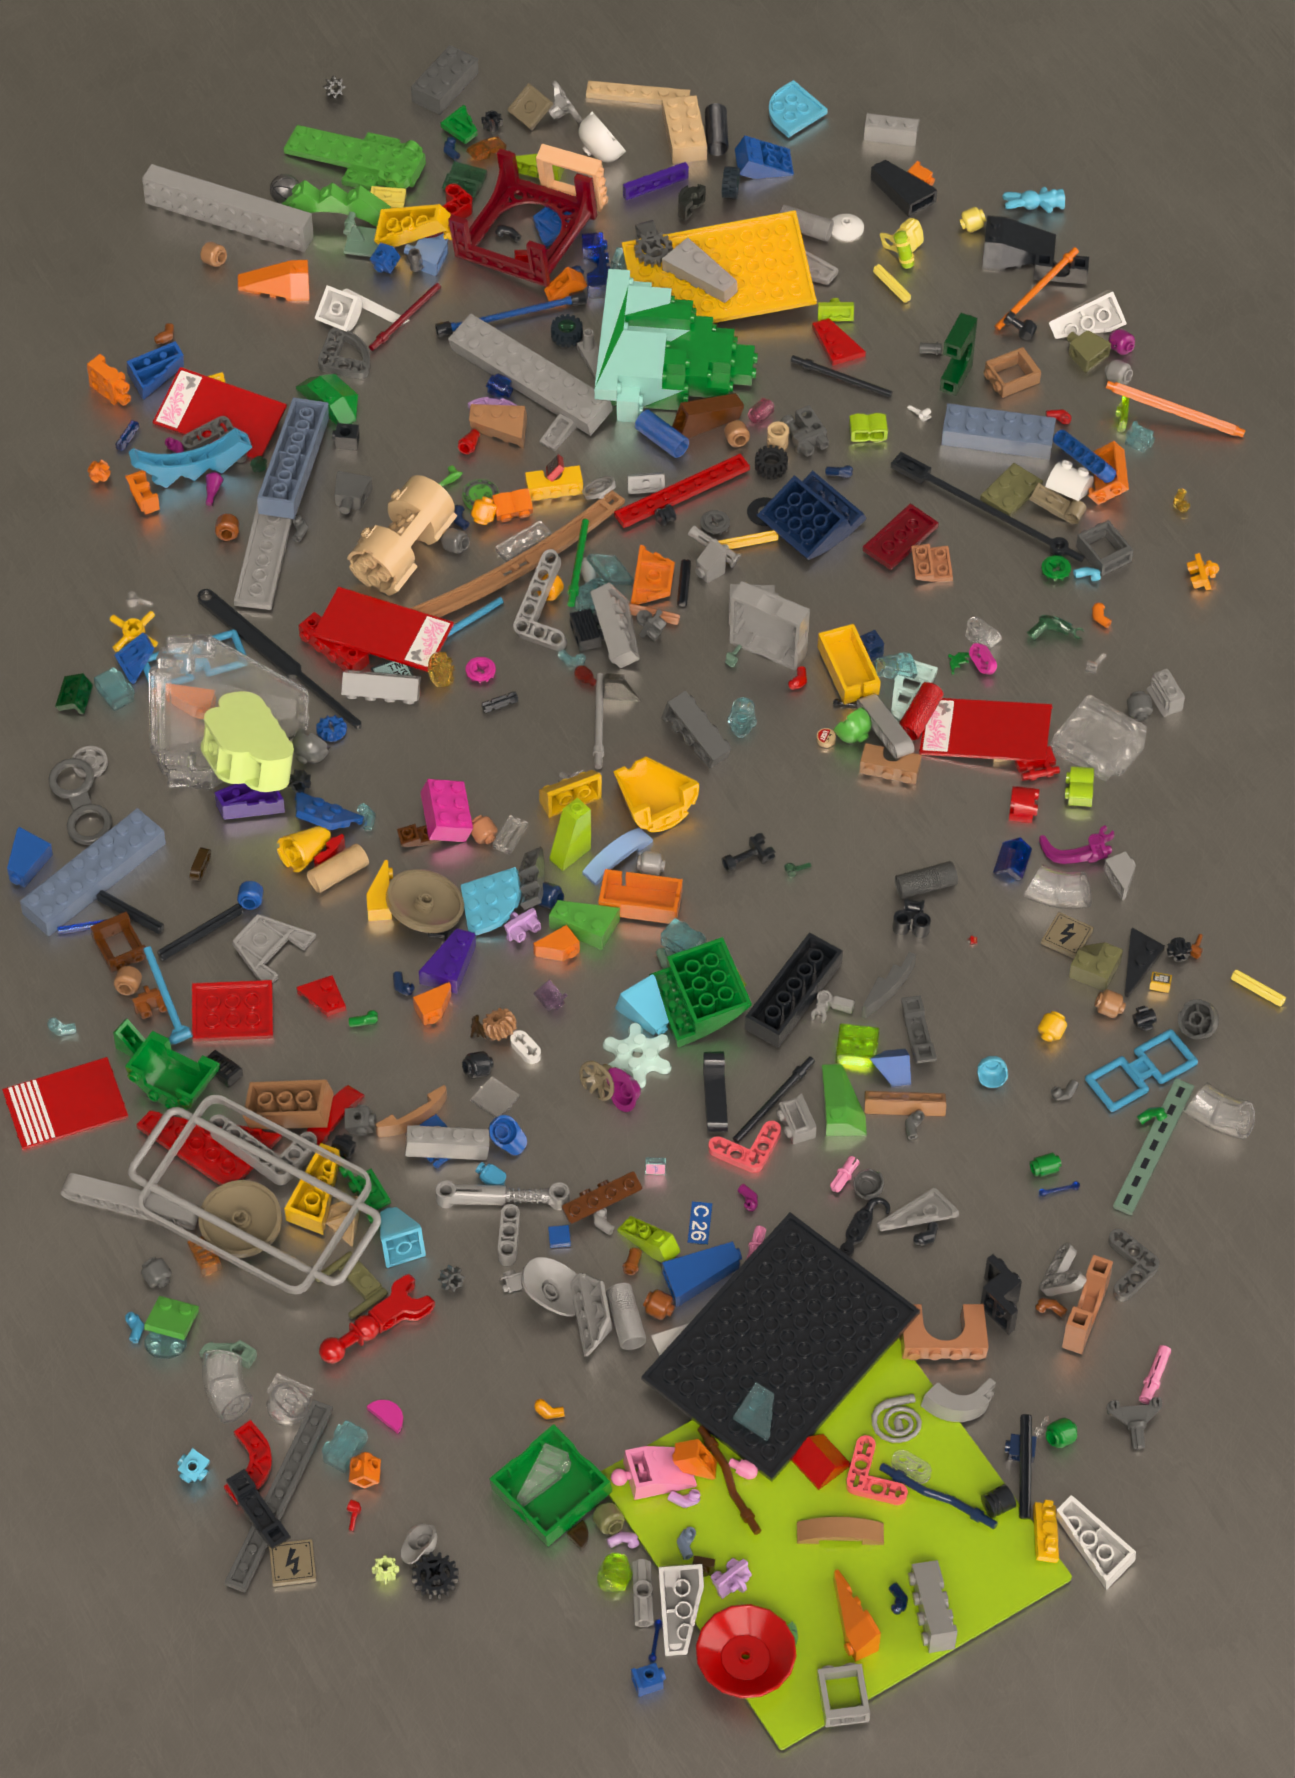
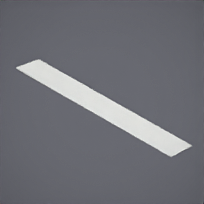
M347 288L343 290V292L359 297L362 301V308L392 323L401 316Z

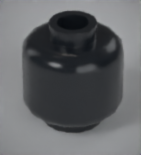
M485 1051L468 1053L462 1061L463 1072L471 1079L488 1076L491 1068L494 1066L492 1057H489Z

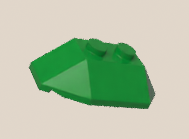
M336 374L309 377L296 386V389L308 400L328 402L329 419L336 425L337 423L352 424L356 422L358 394Z

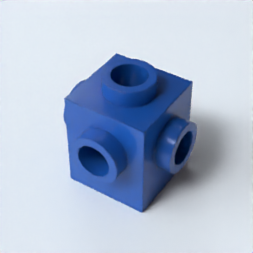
M380 243L372 254L370 261L376 271L391 274L401 256L393 246Z

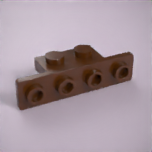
M632 1171L611 1182L607 1179L597 1184V1189L593 1191L590 1188L579 1193L580 1197L564 1204L562 1209L568 1222L573 1224L642 1190L635 1172Z

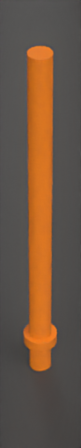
M1074 247L1068 253H1065L1063 258L1011 311L1017 314L1067 263L1073 261L1079 250ZM1006 315L994 326L996 330L1000 331L1006 325L1003 323Z

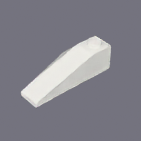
M1106 290L1048 322L1055 339L1065 338L1071 332L1077 335H1081L1085 331H1091L1092 333L1111 332L1127 324L1113 291Z

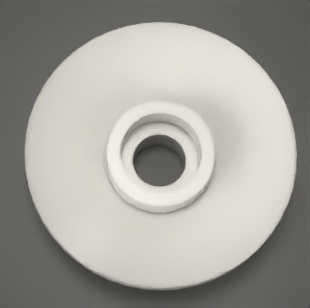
M840 214L831 219L834 221L831 235L838 240L853 241L863 234L864 224L855 215Z

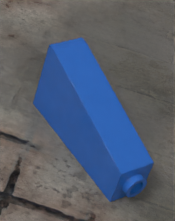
M733 1241L662 1262V1274L669 1292L673 1296L675 1307L681 1306L739 1269L742 1255L740 1249L735 1248Z

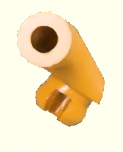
M544 1399L535 1401V1411L544 1419L565 1417L563 1406L552 1408Z

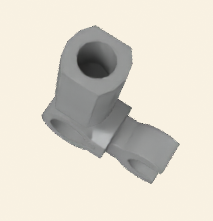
M822 990L817 994L816 1009L811 1013V1020L814 1021L816 1015H821V1023H824L829 1007L852 1014L855 1000L837 995L834 997L829 991Z

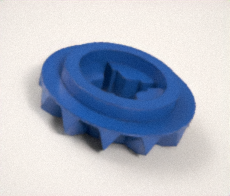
M327 715L324 719L320 718L319 723L316 724L317 735L329 742L340 740L347 731V725L343 718H338L336 715L333 717ZM329 724L334 727V732L329 728Z

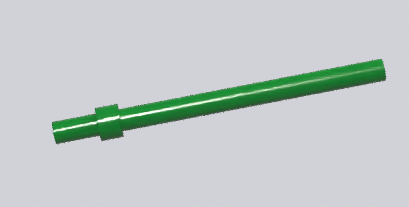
M582 519L571 585L568 586L567 592L569 595L567 605L569 607L575 606L576 597L579 594L578 583L589 526L588 519Z

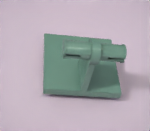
M349 212L348 218L344 222L345 229L343 233L347 235L344 254L371 257L378 247V244L374 242L376 229L357 226L354 221L356 214Z

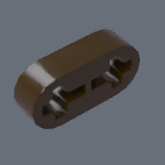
M199 848L190 870V880L198 882L202 880L211 858V849Z

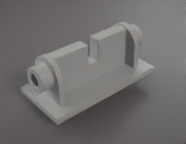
M515 1270L503 1273L504 1277L499 1279L500 1282H505V1284H502L504 1293L523 1289L521 1284L522 1272L516 1273Z

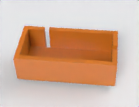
M605 869L599 905L620 908V917L676 925L682 897L683 879L626 872V886H623L622 871Z

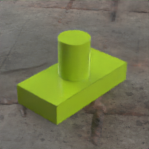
M832 298L830 302H818V321L828 318L832 321H854V302H840L838 298Z

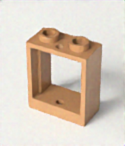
M1024 347L986 361L984 376L992 383L995 392H998L1004 398L1039 384L1041 370ZM1018 364L1025 373V376L1004 383L997 372Z

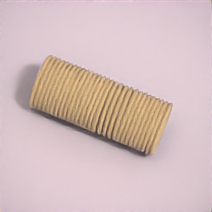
M355 843L338 853V855L336 854V856L309 870L307 877L312 887L318 893H321L369 865V859L364 849Z

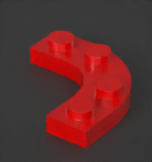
M249 1420L233 1432L234 1436L249 1454L250 1461L245 1470L255 1483L256 1489L259 1490L270 1474L272 1455L267 1439L256 1425ZM228 1484L224 1485L226 1493L238 1505L239 1503Z

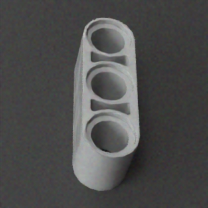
M514 1204L505 1205L501 1211L498 1261L506 1267L514 1265L517 1260L520 1210ZM510 1252L511 1254L505 1255L503 1253Z

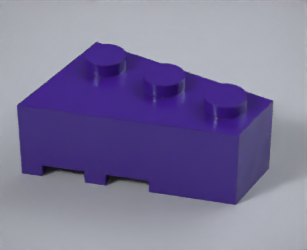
M242 783L214 792L216 806L224 820L285 813L284 799L279 790L260 792Z

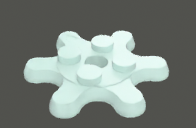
M633 1023L629 1026L628 1038L617 1040L613 1037H608L603 1041L604 1050L615 1055V1060L608 1063V1065L620 1068L625 1073H628L638 1082L640 1088L646 1085L647 1073L656 1071L660 1074H668L672 1069L670 1062L659 1056L660 1051L669 1046V1038L664 1034H660L655 1038H646L643 1035L642 1027L638 1023ZM633 1051L643 1053L639 1058L632 1056Z

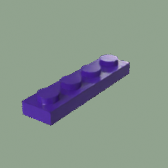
M686 162L624 183L623 197L627 201L689 178V166Z

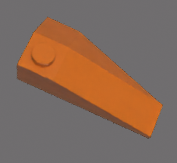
M289 260L238 274V290L254 294H270V297L276 298V296L284 297L287 301H310L308 260Z

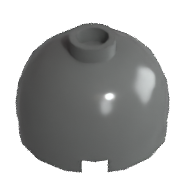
M299 728L292 740L294 753L297 755L296 759L302 764L321 762L328 755L331 747L326 748L328 744L311 732L309 735L304 734L305 729Z
M1193 999L1183 1005L1185 1007L1178 1014V1025L1182 1033L1191 1039L1198 1040L1211 1037L1216 1032L1219 1025V1015L1217 1009L1211 1003L1201 999Z

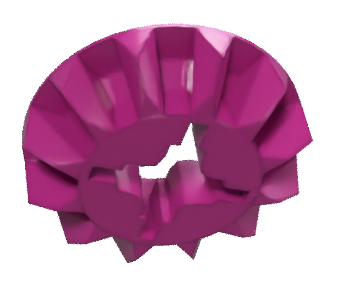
M476 657L467 663L466 674L468 678H471L472 682H488L490 678H494L496 666L489 658ZM478 668L484 670V674L478 672Z

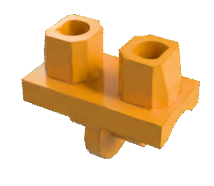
M1194 554L1196 559L1187 563L1190 575L1200 572V574L1191 577L1193 587L1195 589L1204 586L1206 591L1210 590L1211 586L1208 576L1211 578L1216 577L1215 574L1219 571V565L1212 563L1211 560H1208L1206 565H1204L1201 554Z

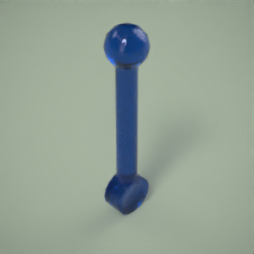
M1075 1181L1072 1185L1049 1190L1041 1189L1039 1195L1045 1197L1047 1194L1069 1189L1078 1190L1080 1183Z
M659 1619L654 1621L653 1645L651 1654L648 1656L650 1662H655L657 1659L655 1653L658 1635L663 1625Z

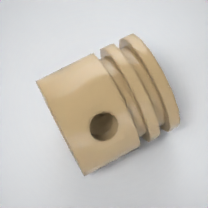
M773 422L767 429V447L769 448V445H772V448H775L777 445L779 449L782 447L785 451L789 445V427L783 422Z

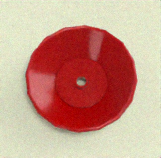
M752 1604L733 1605L715 1613L701 1628L696 1643L697 1665L706 1681L720 1692L741 1699L762 1697L778 1689L791 1675L797 1657L795 1638L786 1622L771 1610ZM748 1655L750 1658L745 1660L742 1656Z

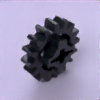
M430 1552L429 1558L422 1555V1562L416 1561V1568H412V1575H414L412 1576V1583H416L415 1590L421 1589V1596L428 1593L429 1599H432L433 1595H437L438 1599H441L442 1593L449 1596V1589L455 1590L454 1583L459 1582L457 1576L459 1575V1570L455 1568L456 1562H449V1555L442 1558L441 1552L437 1556ZM446 1569H447V1570L449 1571V1573H450V1576H449V1577H447ZM421 1573L425 1578V1582H423L421 1579Z

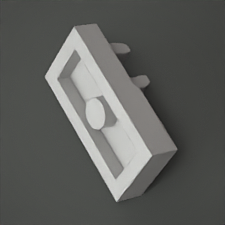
M664 472L627 474L628 494L652 493L664 489Z

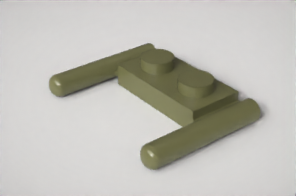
M351 1251L347 1252L321 1272L328 1276L337 1270L341 1272L353 1253ZM358 1260L346 1280L365 1301L348 1313L350 1319H355L388 1295L387 1290L381 1286L378 1280Z

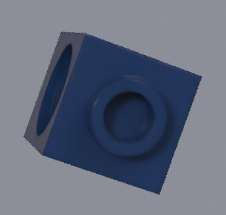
M876 630L860 636L871 662L883 657L884 642Z
M1011 1434L1010 1440H1006L1005 1453H1008V1460L1020 1461V1435ZM1032 1436V1463L1034 1462L1037 1437Z

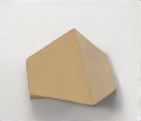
M343 1201L330 1205L326 1224L336 1232L352 1206ZM360 1210L342 1236L351 1247L354 1244L361 1214Z

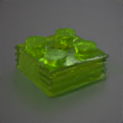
M841 1023L839 1025L835 1063L875 1068L870 1058L877 1055L880 1029L878 1027Z

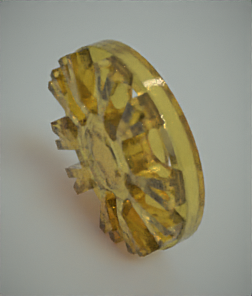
M435 652L429 658V676L437 687L449 686L454 681L453 671L455 669L454 665H451L453 660H451V657L448 658L446 652Z

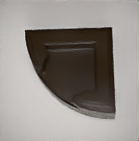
M584 1520L567 1532V1537L581 1551L588 1542V1529Z

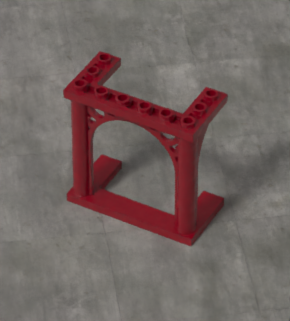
M500 148L497 152L499 175L495 189L488 203L469 228L467 219L451 215L448 219L455 257L548 287L551 283L550 274L589 219L595 220L598 216L593 178L577 173L574 177L576 196H572L520 179L516 154ZM514 195H518L523 198L518 200L514 197ZM539 204L546 206L556 212L562 222L561 231L547 252L545 245L529 240L526 244L529 263L477 246L495 220L504 211L517 205ZM565 211H567V212H570V213H572V214H570V215H564L563 213H564Z

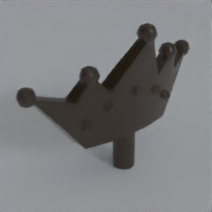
M479 1015L473 1016L470 1037L472 1038L474 1034H477V1037L481 1035L483 1039H486L483 1025L479 1022Z

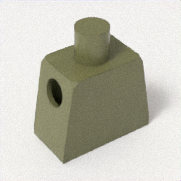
M1085 331L1080 336L1071 332L1067 336L1066 340L1070 343L1069 356L1085 373L1110 356L1111 343L1091 331Z

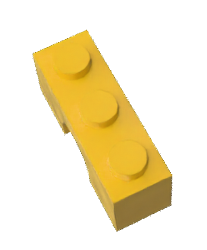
M580 465L564 467L561 477L552 482L544 476L543 470L525 472L526 489H529L531 501L583 494Z

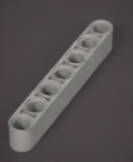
M75 1173L67 1175L60 1192L64 1198L150 1220L143 1215L139 1206V1196L143 1190ZM150 1193L145 1202V1208L148 1211L180 1228L187 1230L195 1229L199 1216L155 1193Z

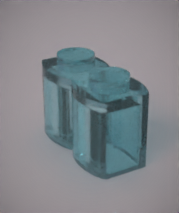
M111 668L94 677L96 689L105 698L112 710L116 711L134 701V688L131 684L125 682L121 671Z

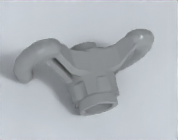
M553 81L554 104L549 109V113L554 120L561 118L567 113H571L576 122L580 124L583 119L571 104L558 82Z

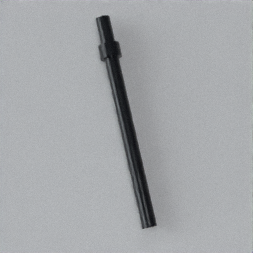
M795 355L791 357V362L801 365L809 371L812 369L889 398L892 396L893 391L819 365L814 363V360L803 359Z
M809 1056L801 1066H797L792 1071V1075L732 1138L734 1142L739 1143L784 1094L807 1074L806 1071L815 1063L812 1057Z

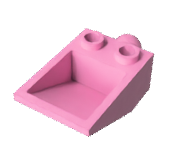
M643 1446L625 1450L623 1460L625 1470L615 1469L611 1474V1481L617 1486H622L627 1480L629 1481L634 1500L670 1493L672 1490L680 1491L697 1486L694 1475L683 1473L674 1464L672 1455L675 1447Z

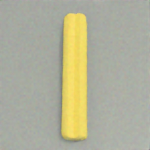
M881 264L874 266L873 272L904 303L911 300V294Z
M1237 969L1231 976L1233 981L1280 1007L1286 1000L1284 995Z

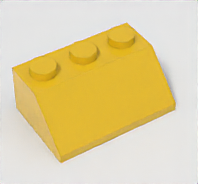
M590 770L539 789V801L547 816L550 818L561 814L563 808L576 798L580 799L584 804L601 799L602 776L599 772Z

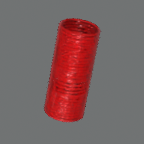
M922 683L899 723L911 740L919 738L944 696L942 689L934 683Z

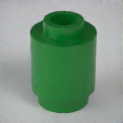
M1052 1152L1035 1157L1029 1162L1034 1177H1043L1059 1172L1061 1160L1058 1155L1055 1156Z

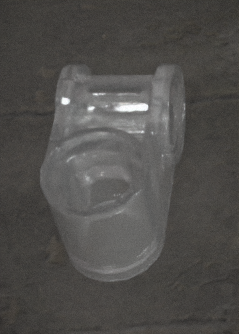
M972 617L968 620L965 636L971 642L984 644L990 651L1002 640L1000 633L981 618Z

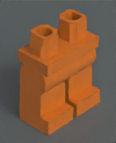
M101 354L87 363L90 387L110 400V403L113 405L119 402L125 406L131 401V396L127 393L130 389V384L125 381L124 373H118L117 369L109 367L106 364L105 357Z

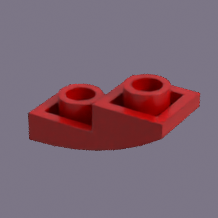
M343 834L332 837L326 842V851H322L314 857V867L344 850L345 839Z

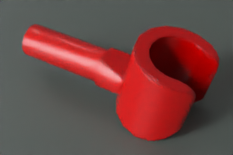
M351 1499L347 1506V1511L352 1513L349 1531L353 1532L357 1515L361 1512V1506L359 1502Z

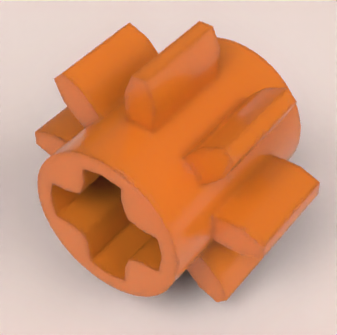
M102 459L99 463L93 461L88 467V473H90L88 476L95 483H98L99 480L105 482L111 473L109 470L110 466Z

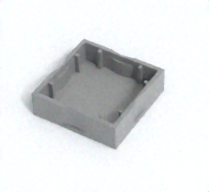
M741 581L731 596L732 624L730 626L729 643L735 646L740 644L742 649L762 655L778 664L797 671V668L801 666L807 656L810 609Z

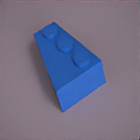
M175 341L127 361V374L142 400H145L176 374L180 367H184V354Z

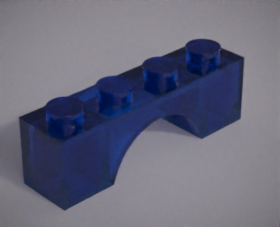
M603 232L582 234L583 259L589 260L597 266L593 271L586 273L588 299L605 298L608 269L611 268L607 266V263H609V253H605V250H608L607 239L604 240Z

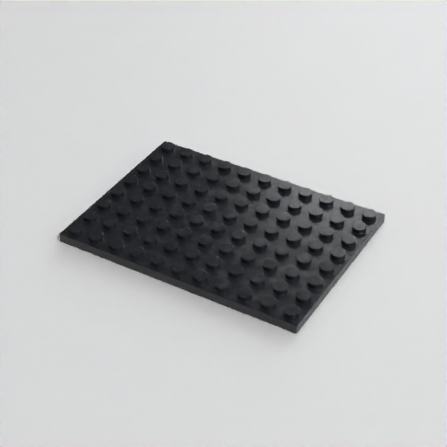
M789 1212L641 1376V1380L698 1425L704 1427L711 1435L743 1460L753 1463L758 1471L772 1482L793 1459L807 1437L815 1434L920 1314V1309Z

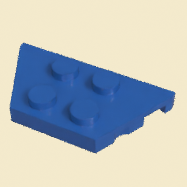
M545 207L533 216V222L539 237L546 248L558 237L562 227L561 219L556 212L548 207ZM565 211L563 214L570 215L572 213Z
M296 792L295 809L297 818L328 830L350 827L351 822H356L358 825L363 824L364 816L343 809L340 805L325 802L322 798H315L302 792Z

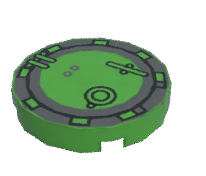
M483 479L473 480L463 488L462 499L464 504L472 510L476 499H482L483 496L492 499V496L499 494V491L493 482Z

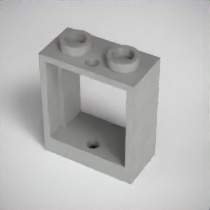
M847 1663L840 1667L829 1665L818 1669L817 1682L825 1728L869 1722L870 1709L862 1664ZM857 1676L862 1706L830 1710L825 1680Z

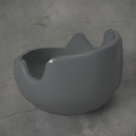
M871 1168L859 1172L853 1181L856 1195L866 1200L877 1198L884 1188L882 1174Z

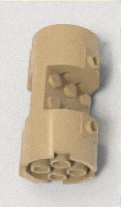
M415 475L410 477L401 490L396 489L390 497L392 499L388 502V514L392 523L387 528L377 525L371 528L366 527L360 533L361 538L357 541L358 544L347 557L351 563L349 568L357 579L368 587L373 585L379 588L380 592L386 593L388 596L397 593L418 567L414 563L415 556L411 549L412 544L416 540L425 542L428 546L437 542L457 517L454 513V502L448 492L437 482L425 476Z

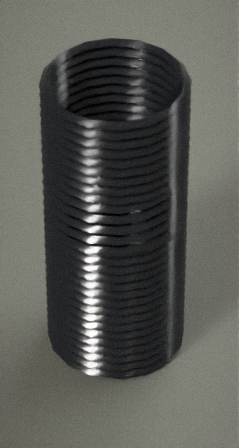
M719 103L710 104L705 108L707 152L711 155L719 156L725 154L729 149L727 109Z

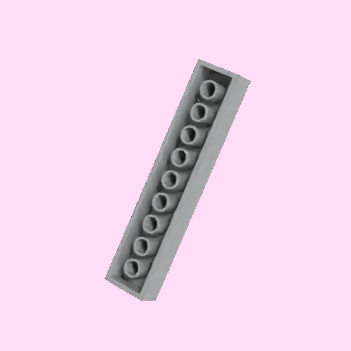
M153 164L150 165L142 178L145 203L303 252L307 250L314 238L312 213Z
M471 313L448 338L452 351L554 414H562L575 422L577 428L590 436L613 410L611 400L595 399L594 388Z

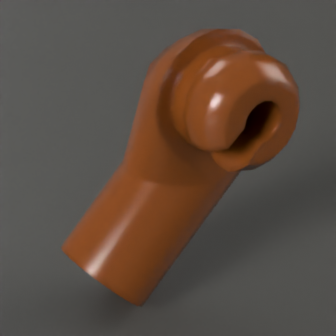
M167 323L165 331L158 333L154 337L155 343L160 345L170 342L173 339L174 325Z

